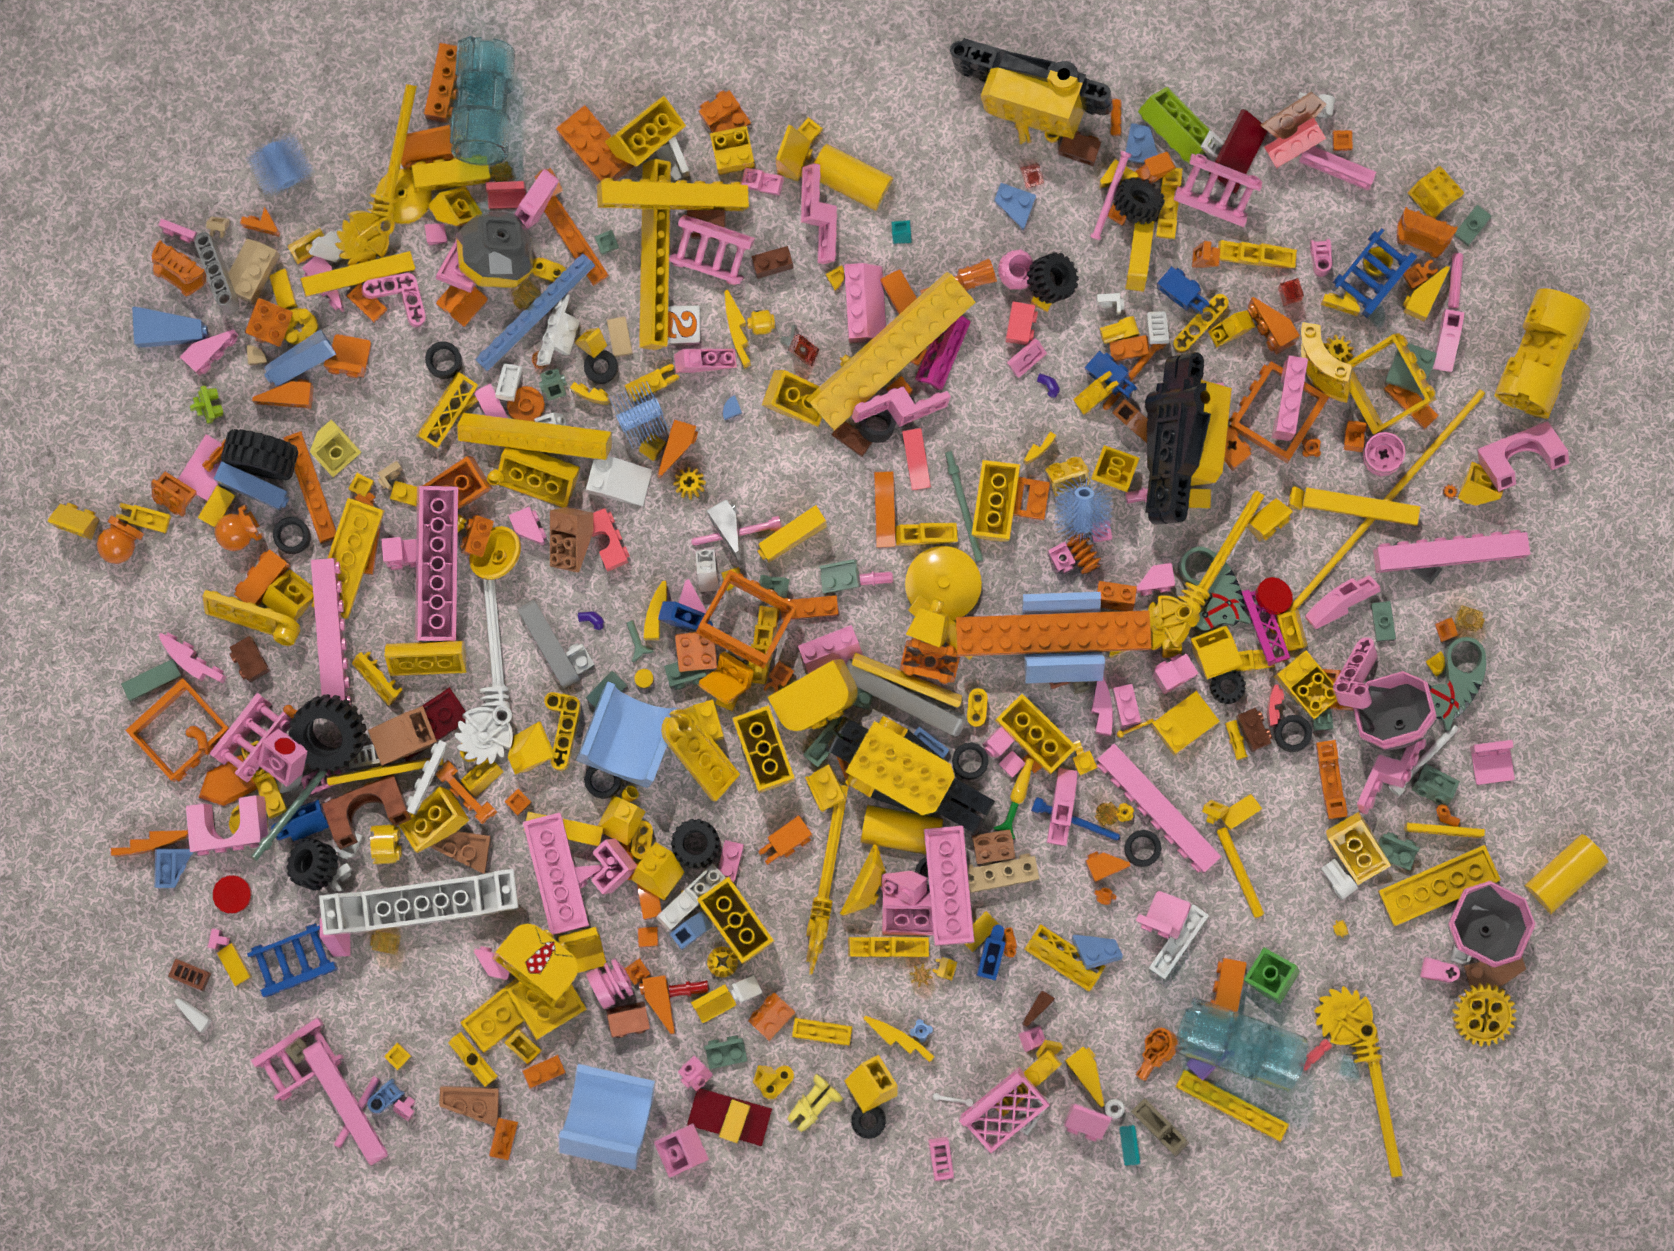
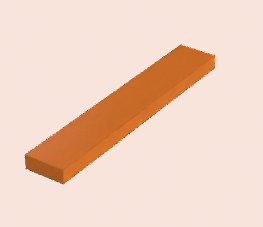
M552 196L544 213L575 260L584 254L595 264L586 274L594 286L609 275L557 196Z
M300 431L283 437L284 441L290 442L298 449L299 453L294 470L319 542L322 544L333 540L336 528L303 433Z

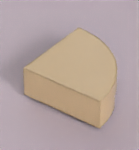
M247 345L249 365L268 364L265 354L259 348Z

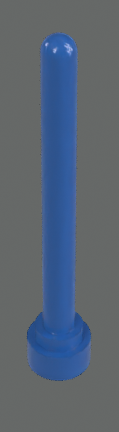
M1036 797L1031 811L1037 814L1045 812L1051 815L1052 807L1046 805L1047 803L1044 802V799ZM1072 815L1071 823L1115 841L1120 839L1119 833Z

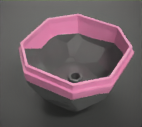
M1404 671L1367 681L1366 685L1372 699L1371 705L1364 709L1353 707L1362 740L1371 747L1383 751L1412 746L1424 739L1436 723V712L1428 682Z
M1488 881L1463 890L1449 920L1448 929L1456 949L1495 968L1521 959L1536 924L1525 898ZM1482 928L1487 929V934L1482 932Z

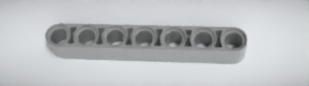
M853 659L848 660L846 666L858 688L953 736H960L968 720L965 715L920 692L852 665Z

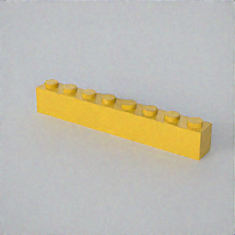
M605 178L597 185L598 208L745 211L749 207L748 185H742L741 182L724 184L722 181L705 184V181L687 183L686 180H679L676 183H669V180L651 182L649 179H642L639 182H632V179L614 181L612 178Z
M463 413L457 424L458 441L602 460H607L612 448L611 431Z

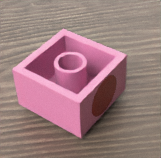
M277 729L262 741L258 765L288 787L303 774L307 750L291 739L287 733Z

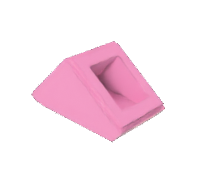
M444 224L424 225L429 246L447 243Z
M1041 1026L1018 1034L1025 1052L1040 1047L1044 1040H1046Z

